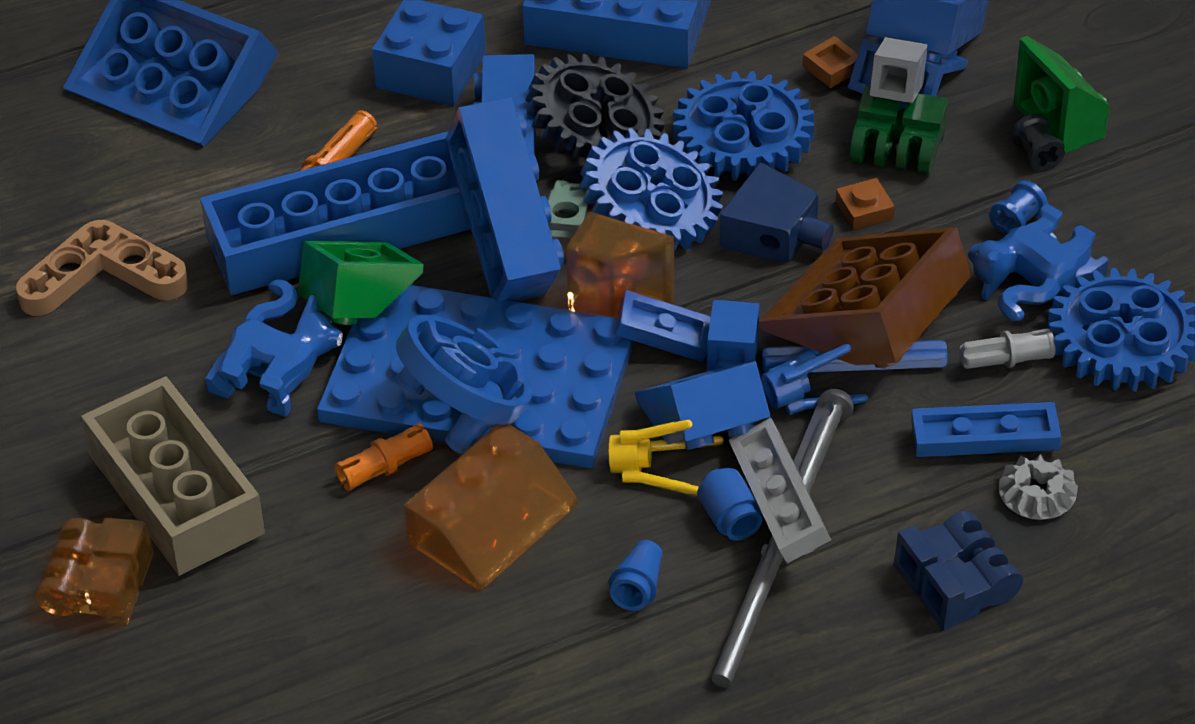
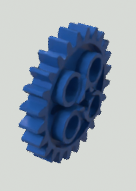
M737 71L732 72L730 80H725L720 74H716L715 84L702 79L700 80V91L688 88L687 99L679 98L678 109L673 112V139L677 140V142H684L682 151L686 152V154L697 151L699 154L695 161L699 160V164L709 163L714 168V177H720L727 171L731 172L732 181H736L740 173H746L749 178L759 163L787 172L789 161L800 163L801 152L808 153L810 151V141L814 140V111L809 110V99H800V89L787 91L788 81L786 80L774 85L772 84V75L770 74L762 80H756L755 71H751L746 79H741Z
M629 128L625 138L617 131H613L610 140L605 137L600 138L597 147L592 146L580 172L583 178L579 188L587 191L583 202L595 204L591 213L592 217L604 216L607 219L603 226L605 230L617 227L620 230L618 234L619 240H623L630 235L634 237L636 248H639L643 241H647L653 252H657L661 244H664L671 253H674L678 244L688 250L694 241L702 243L706 234L711 233L718 220V215L723 207L719 203L723 192L715 189L719 181L718 177L706 176L711 165L709 163L697 164L695 162L699 154L697 151L686 154L682 151L684 147L683 141H679L673 146L668 144V135L666 133H663L660 139L657 140L653 138L650 129L645 130L643 137H639L633 128Z
M1111 268L1110 277L1104 278L1100 272L1094 270L1091 282L1078 276L1076 277L1075 287L1063 286L1062 296H1055L1053 299V308L1049 310L1047 327H1049L1050 333L1052 332L1054 337L1055 355H1063L1062 366L1064 368L1077 365L1076 377L1081 378L1091 373L1094 375L1093 385L1095 386L1102 383L1104 379L1111 380L1112 390L1117 391L1121 382H1128L1131 390L1137 391L1140 381H1144L1150 388L1155 389L1157 377L1171 383L1173 382L1174 371L1184 374L1187 369V363L1194 362L1195 304L1191 302L1184 303L1185 292L1183 290L1170 293L1171 281L1169 280L1159 285L1154 284L1153 273H1149L1144 279H1139L1135 269L1131 268L1127 277L1120 276L1116 268Z

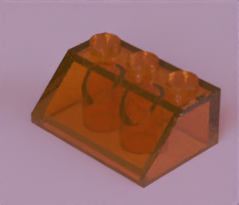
M498 424L404 505L408 544L479 591H482L577 506L578 500L539 442L510 424Z

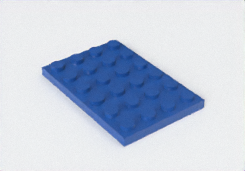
M410 285L376 318H358V323L352 324L317 408L319 422L392 435L402 433L406 429L413 427V425L421 423L423 429L428 431L432 441L447 444L445 437L456 424L462 412L449 406L426 388L421 395L417 393L412 394L402 388L396 380V377L404 368L397 354L396 342L409 321L417 315L439 316L461 324L474 332L479 328L488 333L489 336L511 353L510 358L516 359L532 389V398L520 417L511 424L490 425L480 438L475 449L594 468L635 341L615 335L617 318L508 300L496 302L494 298Z

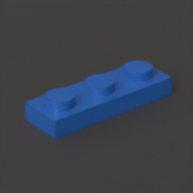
M1055 402L917 408L911 411V427L916 457L1060 450L1061 432Z

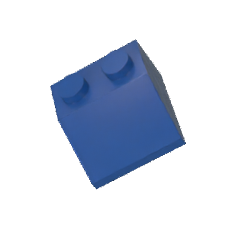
M756 361L718 368L634 392L638 404L654 426L683 420H690L693 425L690 429L662 436L667 444L684 442L686 450L714 443L712 434L727 430L728 437L746 434L755 426L754 421L771 417Z

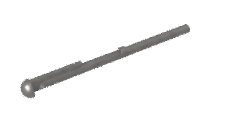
M839 389L827 390L819 397L817 407L793 461L808 493L812 489L839 421L848 419L853 412V402L850 396ZM773 535L769 545L764 544L762 547V558L713 672L712 681L720 687H729L732 683L783 559Z

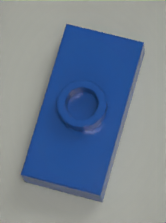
M626 290L620 301L615 335L703 362L707 355V339L711 317Z

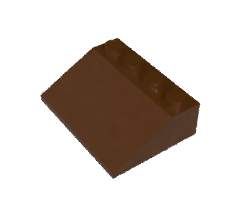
M957 227L837 238L758 321L760 330L823 354L844 344H849L851 351L837 359L855 366L874 364L877 368H886L901 361L904 353L914 342L920 339L924 330L933 320L939 317L943 308L951 299L958 295V291L972 276Z

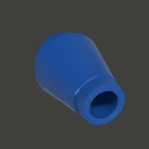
M650 540L637 542L610 575L608 581L610 596L619 607L636 611L644 608L655 599L663 556L661 548L655 542Z

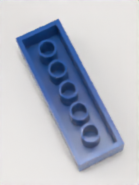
M448 131L201 197L200 202L206 238L230 295L267 286L271 281L277 279L286 281L300 277L303 241L388 242L401 249L470 230L467 213L445 139Z

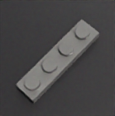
M769 418L752 427L748 433L731 438L729 442L785 561L789 563L829 542L831 538L773 420Z

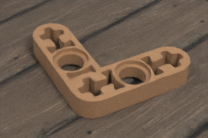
M95 220L82 226L22 276L17 282L16 291L22 311L32 316L46 315L58 308L103 269L156 299L172 300L183 295L188 288L186 267L184 262L178 257L107 220ZM133 255L144 257L142 261L135 264L122 262L125 258ZM64 264H80V267L74 271L62 272L58 270Z

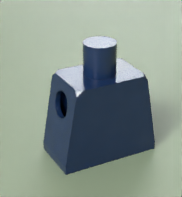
M759 163L720 213V247L785 263L793 259L804 243L825 250L831 242L834 226L818 219L819 196L814 190L763 163Z

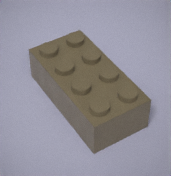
M167 376L81 415L90 457L178 576L265 534L258 492Z

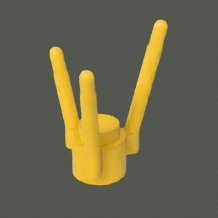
M683 420L640 430H621L620 435H610L609 464L611 473H622L623 483H643L697 496L699 486L641 472L642 468L651 467L652 452L686 449L684 442L667 444L665 440L650 441L649 438L690 429L693 425L690 420ZM713 436L714 443L701 447L722 445L724 439L721 436Z

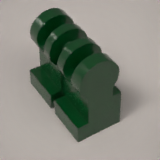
M865 85L858 110L857 123L852 136L850 162L863 164L868 154H875L874 165L884 167L888 155L892 152L893 143L891 141L898 140L899 144L896 143L895 156L897 157L896 170L906 171L911 161H917L918 173L931 175L940 141H943L947 128L949 98L917 94L913 103H906L903 112V101L870 96L871 86Z

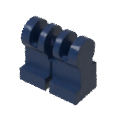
M959 512L948 518L943 524L920 531L916 525L898 531L894 565L915 594L921 593V602L943 631L979 615L980 609L1006 603L1022 587V575L1015 566L1008 564L1007 556L1000 548L995 547L994 539L987 531L982 530V524L972 512Z

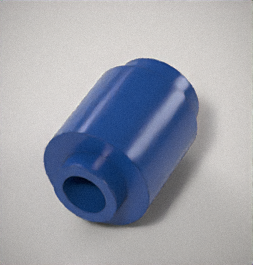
M732 468L716 469L709 472L703 478L697 490V497L717 530L735 541L743 540L753 535L762 524L761 509L740 473Z

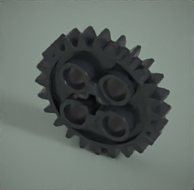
M567 54L564 62L554 57L550 66L542 64L539 73H535L525 101L530 103L526 113L535 117L532 127L545 129L541 139L543 141L555 140L557 142L554 149L555 152H561L564 149L570 151V161L572 162L579 156L585 158L586 161L592 146L597 147L602 137L610 140L613 131L619 132L625 138L629 128H633L639 137H643L645 130L650 129L653 138L659 140L663 135L662 131L665 127V122L660 120L664 110L654 107L658 100L657 96L645 95L649 86L647 83L635 84L633 82L636 76L634 72L623 75L620 73L621 64L617 63L612 68L606 66L604 57H600L596 64L591 62L587 54H583L580 62L571 54Z

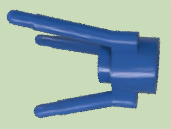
M844 344L812 360L810 359L820 352L807 348L787 362L768 369V372L762 375V385L771 406L774 409L785 406L789 415L805 409H815L819 398L803 399L804 393L810 391V382L807 374L849 353L851 346ZM849 394L853 404L865 403L868 400L866 394Z

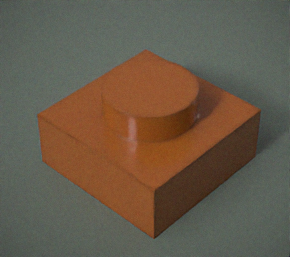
M834 36L803 53L802 67L829 88H832L851 77L858 53Z
M877 178L836 189L835 202L852 230L894 219L895 206Z

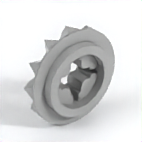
M1041 454L1031 461L1020 456L1015 465L1005 466L1003 475L999 480V494L1004 504L1016 514L1030 519L1043 520L1058 517L1073 506L1077 496L1078 485L1075 484L1073 470H1064L1060 459L1046 462ZM1030 479H1036L1040 484L1047 483L1046 492L1037 485L1030 486Z

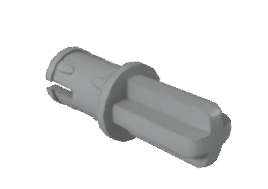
M1049 328L1021 334H1011L1009 331H1003L1000 337L970 341L962 344L959 349L961 363L966 369L1004 364L1007 368H1012L1018 362L1053 358L1055 355L1054 337L1052 332L1050 333Z

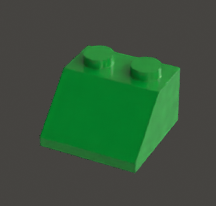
M1028 36L1020 38L1013 100L1014 106L1024 116L1031 114L1043 115L1050 125L1049 132L1064 144L1065 153L1105 138L1107 119L1110 113L1109 104L1105 97L1097 93L1083 79L1081 73L1073 68L1060 54Z
M303 241L298 295L306 300L310 295L315 296L317 299V310L329 315L332 322L347 325L357 324L358 318H376L423 273L424 264L388 242Z

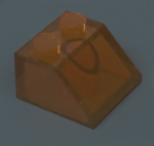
M589 212L566 247L569 310L596 316L618 318L620 301L626 290L673 305L674 236Z

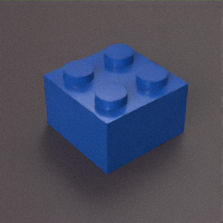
M403 0L372 48L376 88L455 106L481 63L483 56L486 54L484 14L424 0Z

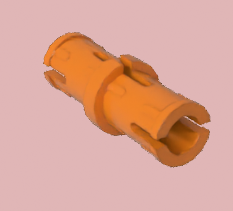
M417 423L404 432L386 440L378 438L370 442L371 447L335 463L334 467L340 483L344 484V488L347 491H350L383 473L389 476L397 472V467L404 464V462L433 450L432 440L428 431L423 429V425Z

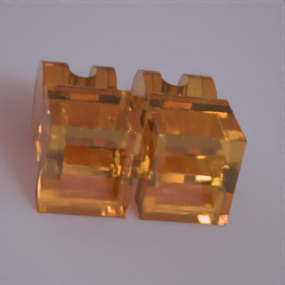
M81 518L67 520L59 534V542L56 543L53 549L52 560L45 569V579L40 582L35 598L37 603L44 610L55 615L69 616L75 612L106 616L108 624L127 626L139 595L138 586H142L154 554L146 521L105 518L103 524H95Z

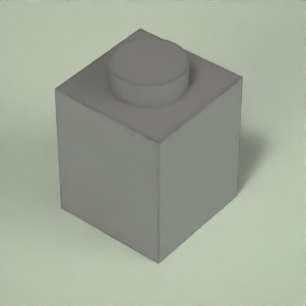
M885 37L874 55L870 96L913 103L923 85L928 44Z

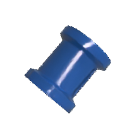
M1026 180L1019 181L1011 189V195L1005 201L1001 200L992 205L989 212L990 221L997 231L1006 236L1012 229L1026 225L1032 217H1039L1040 209L1048 203L1047 198L1036 184Z

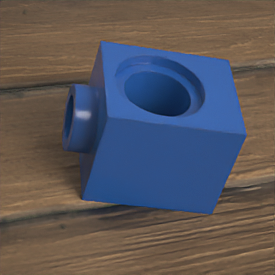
M713 300L707 339V371L756 361L760 303Z

